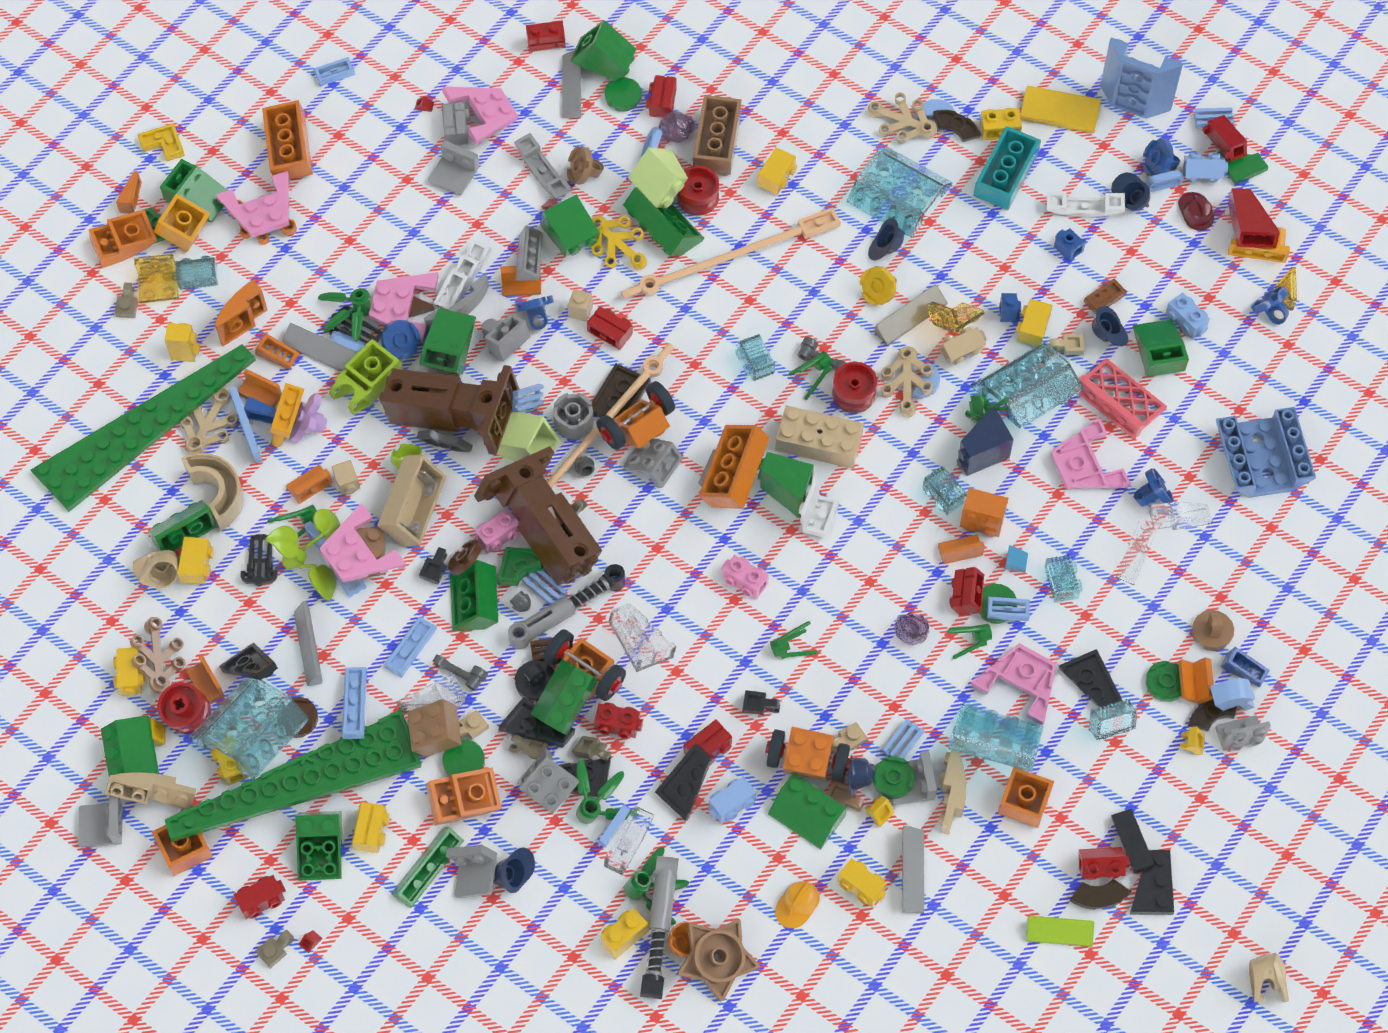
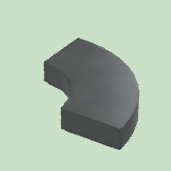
M433 430L418 431L417 438L436 447L440 446L450 449L451 451L471 452L473 447L472 444L460 437L443 435Z

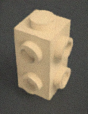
M969 326L960 331L961 335L957 337L951 335L943 339L944 343L939 348L947 364L954 362L956 365L966 360L964 356L968 354L975 356L981 353L987 340L984 332L979 330L978 327L972 329Z

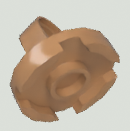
M576 146L568 157V161L571 164L570 169L567 168V177L571 183L584 184L589 177L597 178L604 170L603 164L593 159L592 152L587 147Z
M1204 611L1193 622L1192 636L1196 643L1198 642L1204 646L1205 650H1223L1233 639L1234 625L1232 620L1220 611Z

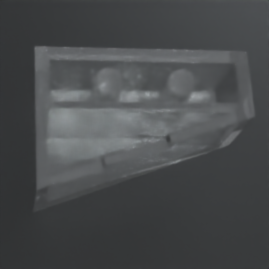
M630 602L611 609L608 622L636 672L674 658L677 646L673 642L670 643L659 629L656 630L648 622V619Z

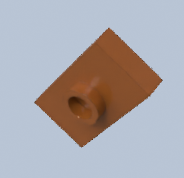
M1114 278L1085 297L1084 303L1096 313L1098 307L1111 306L1124 297L1127 291Z

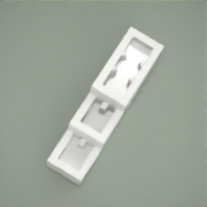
M473 239L465 255H461L455 269H451L434 304L447 310L459 302L491 251V247Z

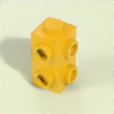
M133 647L116 649V657H113L114 669H117V676L113 677L114 688L118 689L121 696L124 695L126 697L142 694V686H145L144 673L139 668H135L131 663L132 658L136 654H141Z
M229 734L221 735L214 741H211L213 749L210 750L213 761L219 762L220 768H217L221 781L225 779L227 785L230 786L247 779L246 771L249 770L246 759L240 758L239 752H242L238 739L234 741L232 735Z
M851 858L838 874L837 882H839V886L846 892L851 891L855 894L858 901L864 905L868 904L873 907L876 902L881 903L887 894L885 892L886 883L883 877L877 873H871L867 870V866L859 860L855 861Z

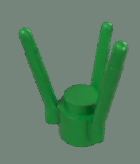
M822 351L813 359L789 372L790 376L797 372L802 373L813 365L818 371L823 370L804 397L805 400L810 397L825 375L832 370L830 365L833 361L825 351Z
M312 504L301 510L268 519L267 522L272 523L299 516L303 524L309 521L313 523V515L317 510ZM305 527L297 533L298 538L306 532Z
M807 621L781 637L770 641L774 656H780L781 659H785L788 657L817 654V650L787 653V650H790L788 641L806 633L807 630L804 628L810 625L811 622Z
M990 625L950 627L947 631L948 634L972 632L973 640L978 641V643L953 655V659L979 647L987 646V641L992 640Z

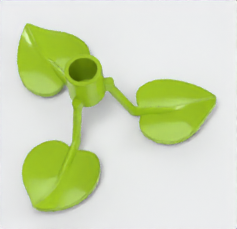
M319 509L313 515V523L315 528L321 533L301 549H299L300 545L297 543L298 534L287 525L274 529L265 540L272 544L283 556L282 563L288 570L299 567V569L312 568L308 571L311 584L325 600L330 601L336 588V577L333 571L324 564L318 567L316 564H304L307 558L305 550L323 536L328 540L340 527L339 519L331 510Z

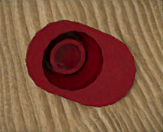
M1187 192L1179 198V209L1184 221L1191 229L1204 231L1213 224L1214 213L1212 205L1205 196L1197 192Z

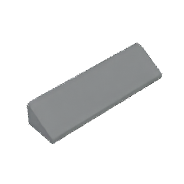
M574 51L562 55V118H581V67L570 61Z
M525 225L519 235L515 278L518 281L539 280L543 232L528 225Z
M291 322L282 340V343L297 352L339 371H343L345 369L344 366L357 354L356 351Z
M303 601L294 611L306 684L307 686L322 684L323 679L308 603Z
M903 826L902 913L924 914V830Z

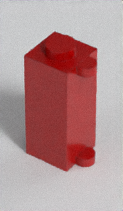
M1225 115L1207 121V126L1202 129V132L1207 134L1226 159L1231 162L1247 155V140Z

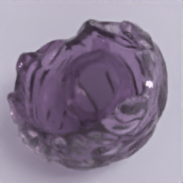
M671 112L666 114L660 121L659 129L662 130L661 136L664 140L680 143L687 140L690 134L694 132L695 124L691 117L682 112Z
M910 612L905 616L896 618L894 629L897 638L912 646L925 642L930 630L929 622L924 618L923 614L917 615Z

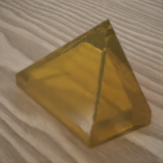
M1291 267L1273 288L1286 287L1289 294L1282 301L1290 311L1294 310L1297 302L1296 267Z

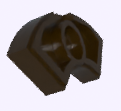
M953 110L933 111L938 130L952 131L960 137L962 142L981 137L980 130L970 118H966Z
M1214 699L1209 700L1197 707L1189 720L1188 726L1209 731L1212 724L1217 720L1224 718L1234 719L1237 706L1223 711L1215 706Z
M1115 879L1102 886H1090L1083 882L1071 897L1070 902L1092 910L1111 908L1123 902L1131 894V890Z

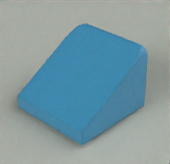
M1009 545L1005 569L1026 572L1028 553Z

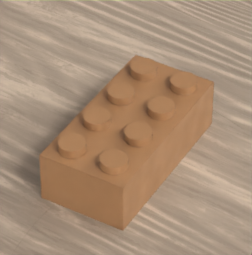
M704 95L693 154V166L702 165L709 167L715 173L731 175L741 118L742 99Z

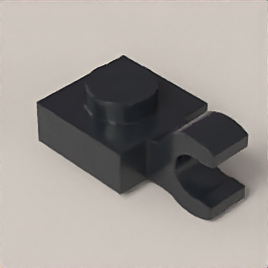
M438 547L433 559L427 557L419 573V578L439 585L447 568L446 564H444L448 555L446 549Z
M745 690L743 713L764 715V709L772 713L780 712L779 699H767L766 692Z

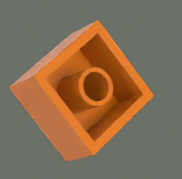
M968 488L959 527L969 532L983 533L988 537H999L1009 498Z
M1013 767L997 814L1039 828L1054 781Z
M166 825L151 831L173 877L213 857L202 833L171 842Z

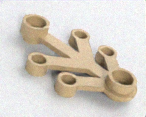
M898 92L895 95V103L899 105L902 114L884 108L878 101H873L868 105L870 117L878 118L882 115L897 121V123L891 125L885 123L880 125L879 133L883 137H887L890 133L900 130L897 133V141L899 143H906L907 140L920 135L924 138H931L937 132L935 122L928 120L921 99H915L912 102V109L917 112L920 121L912 118L906 104V95L902 92ZM902 97L903 100L899 101L897 98ZM915 104H920L921 106H920V107H915L914 105H915ZM874 106L879 107V108L876 109V110L872 109V107H874ZM909 126L915 128L909 132L901 130ZM926 126L931 127L929 130L924 129ZM886 128L888 129V131L883 132L882 129ZM904 135L905 138L901 139L899 138V136Z
M910 346L901 348L898 352V359L891 366H885L881 370L882 377L885 380H890L893 378L894 373L903 366V372L890 384H884L881 387V391L884 397H891L894 391L903 383V402L899 408L901 415L906 418H910L916 413V406L912 401V382L925 395L931 394L934 390L933 384L930 381H924L912 371L913 365L921 371L924 377H931L934 372L932 365L924 364L917 358L916 349ZM887 371H890V372H891V373L888 374V375H885V374H884V373L887 372ZM926 386H930V389L925 390L924 388Z
M223 387L214 394L216 401L206 419L202 413V405L192 412L195 414L200 427L197 435H195L193 430L194 424L190 417H186L180 422L188 436L185 448L189 454L202 453L208 445L216 442L225 444L229 441V435L226 430H220L217 434L205 438L207 433L225 426L236 427L238 425V418L235 414H228L225 418L214 421L222 406L231 399L228 388ZM226 435L225 438H223V439L220 438V436Z

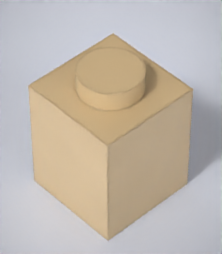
M573 289L567 305L569 318L588 321L593 308L592 293Z
M351 459L331 466L341 495L352 494L361 489Z

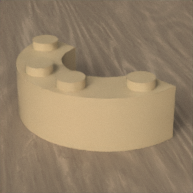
M194 453L182 457L181 460L193 484L206 482L214 484L219 488L217 496L208 505L211 508L220 531L224 530L234 522L243 505V490L236 470L222 457L210 453Z

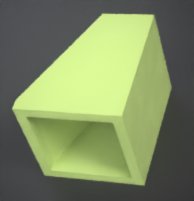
M648 147L628 176L630 181L656 208L669 207L688 179L672 150Z
M512 411L497 455L512 461H518L549 446L554 451L560 439L544 416Z

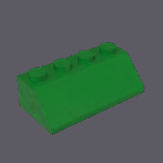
M637 187L632 190L623 203L627 213L639 222V226L649 232L652 240L659 243L664 248L663 251L669 256H682L705 239L673 204L667 208H656Z

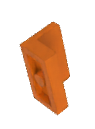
M500 266L503 297L541 294V274L539 280L518 281L515 280L516 266Z
M245 369L244 376L246 380L238 390L239 396L245 399L252 397L275 408L282 395L280 385Z
M317 465L288 483L286 487L297 503L301 504L333 484L329 471Z
M978 534L938 543L943 565L983 556L985 547L984 542H980Z
M200 655L198 657L201 663L186 670L193 685L205 694L210 704L225 696L203 655Z
M1204 657L1196 662L1184 659L1179 660L1182 699L1199 705L1212 700L1213 696L1210 686L1214 685L1211 659Z

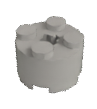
M565 393L555 401L553 418L555 428L559 434L570 440H578L592 429L594 425L592 402L587 396L581 393L569 395Z

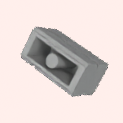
M463 102L443 104L442 115L445 141L455 145L467 144L468 130L471 128L466 122L470 121L469 109H465Z

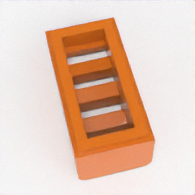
M133 171L117 199L116 204L120 213H133L136 210L142 184L138 171Z
M267 333L255 349L256 355L289 370L300 355L299 352ZM274 348L278 349L275 354L271 353ZM281 351L285 352L281 358L278 357ZM288 354L292 355L288 362L285 361Z

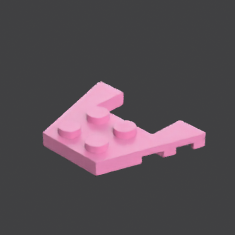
M443 87L442 93L449 103L453 104L467 100L482 125L471 127L468 130V135L475 145L480 144L485 138H490L497 130L501 131L517 121L518 114L501 88Z
M288 171L271 176L277 191L275 193L238 204L234 191L231 189L216 194L217 200L226 207V210L237 219L238 223L252 238L289 226Z
M438 273L378 280L369 311V318L384 326L394 320L408 321L415 289L435 292L439 278ZM411 322L419 331L420 341L418 342L424 343L427 325Z
M1100 418L1094 420L1091 425L1080 430V433L1072 438L1070 437L1051 451L1050 455L1066 489L1130 487L1131 483L1124 468L1103 474L1089 444L1090 441L1106 437L1107 432Z
M360 504L320 547L321 554L342 583L365 578L369 574L378 572L382 574L390 569L398 568L399 570L406 567L405 561L396 549L377 560L356 530L372 521V516L363 504Z
M1019 643L1002 656L997 663L988 667L978 678L973 679L971 686L986 695L997 678L1035 698L1026 717L1043 726L1056 663Z

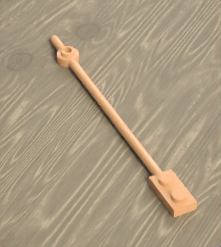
M829 208L799 219L797 221L799 227L659 278L654 275H645L641 278L639 285L621 291L622 297L627 298L640 292L645 295H654L662 284L799 234H803L805 239L840 227L841 222L834 208Z
M668 343L657 357L650 356L644 360V372L606 415L613 419L649 377H657L662 373L663 361L674 349L672 344ZM597 425L547 481L551 488L600 434Z

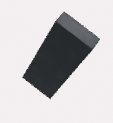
M1132 808L1111 815L1124 851L1129 856V863L1133 873L1136 874L1154 868L1153 859Z

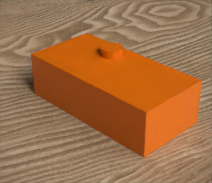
M295 100L262 108L269 168L272 176L288 171L289 180L313 175L305 112L300 101Z
M725 425L698 496L712 508L744 509L770 437L757 425Z

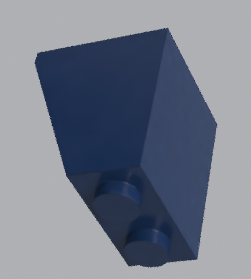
M995 407L991 408L960 442L958 459L956 461L959 469L963 470L966 476L1010 459L1014 439Z

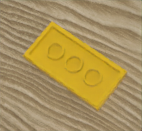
M1027 85L1020 118L1025 121L1094 133L1101 99Z

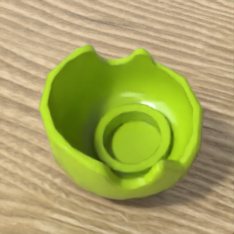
M401 444L397 451L393 449L391 463L399 469L404 456L422 454V449L413 444Z

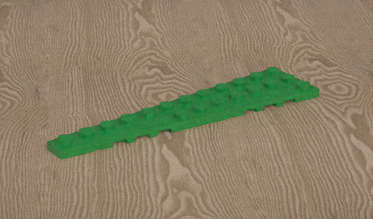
M241 344L30 469L31 472L62 506L70 512L255 362V356Z
M402 709L378 719L374 724L365 726L363 739H343V737H340L339 740L331 744L327 743L316 750L271 769L250 782L248 780L241 783V786L235 789L226 790L218 797L207 799L197 806H192L165 819V825L170 841L173 842L421 768L422 764L418 754L411 749L409 728Z

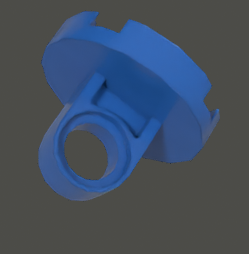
M1162 138L1150 141L1143 153L1145 164H1142V167L1149 176L1166 173L1169 169L1176 170L1180 163V159L1174 155L1171 143Z
M1285 286L1277 287L1264 294L1265 297L1261 299V302L1257 299L1250 307L1254 314L1265 311L1272 323L1280 325L1289 316V311L1282 301L1289 292ZM1274 311H1281L1284 315V318H1276L1274 315Z
M549 295L547 300L545 297L521 303L522 307L520 303L514 304L516 312L526 310L531 327L541 330L548 323L544 305L554 303L553 296ZM536 315L544 318L542 326H536L533 323Z
M394 320L384 327L381 334L382 347L397 359L410 358L418 350L420 334L413 323L406 320Z
M1155 468L1147 470L1145 476L1148 483L1134 493V499L1143 507L1158 498L1166 506L1174 502L1170 489L1167 490L1164 484L1166 482Z

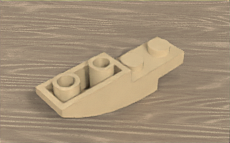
M952 745L951 752H946L943 764L947 765L946 772H941L939 784H943L941 792H945L943 805L947 807L945 813L941 812L938 825H942L941 833L947 835L950 833L953 816H963L966 800L964 765L961 755L954 745Z
M142 772L110 775L104 794L146 805L148 799L188 809L193 803L196 788L176 784V777Z

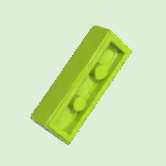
M1028 916L1026 942L1093 946L1094 921Z

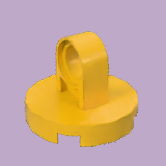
M875 266L865 270L861 275L859 281L863 290L861 294L868 303L875 306L889 303L895 296L897 279L888 269L882 266Z

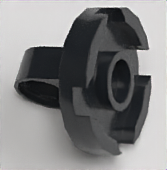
M540 660L524 663L515 675V688L522 698L538 702L554 674V670L548 663Z

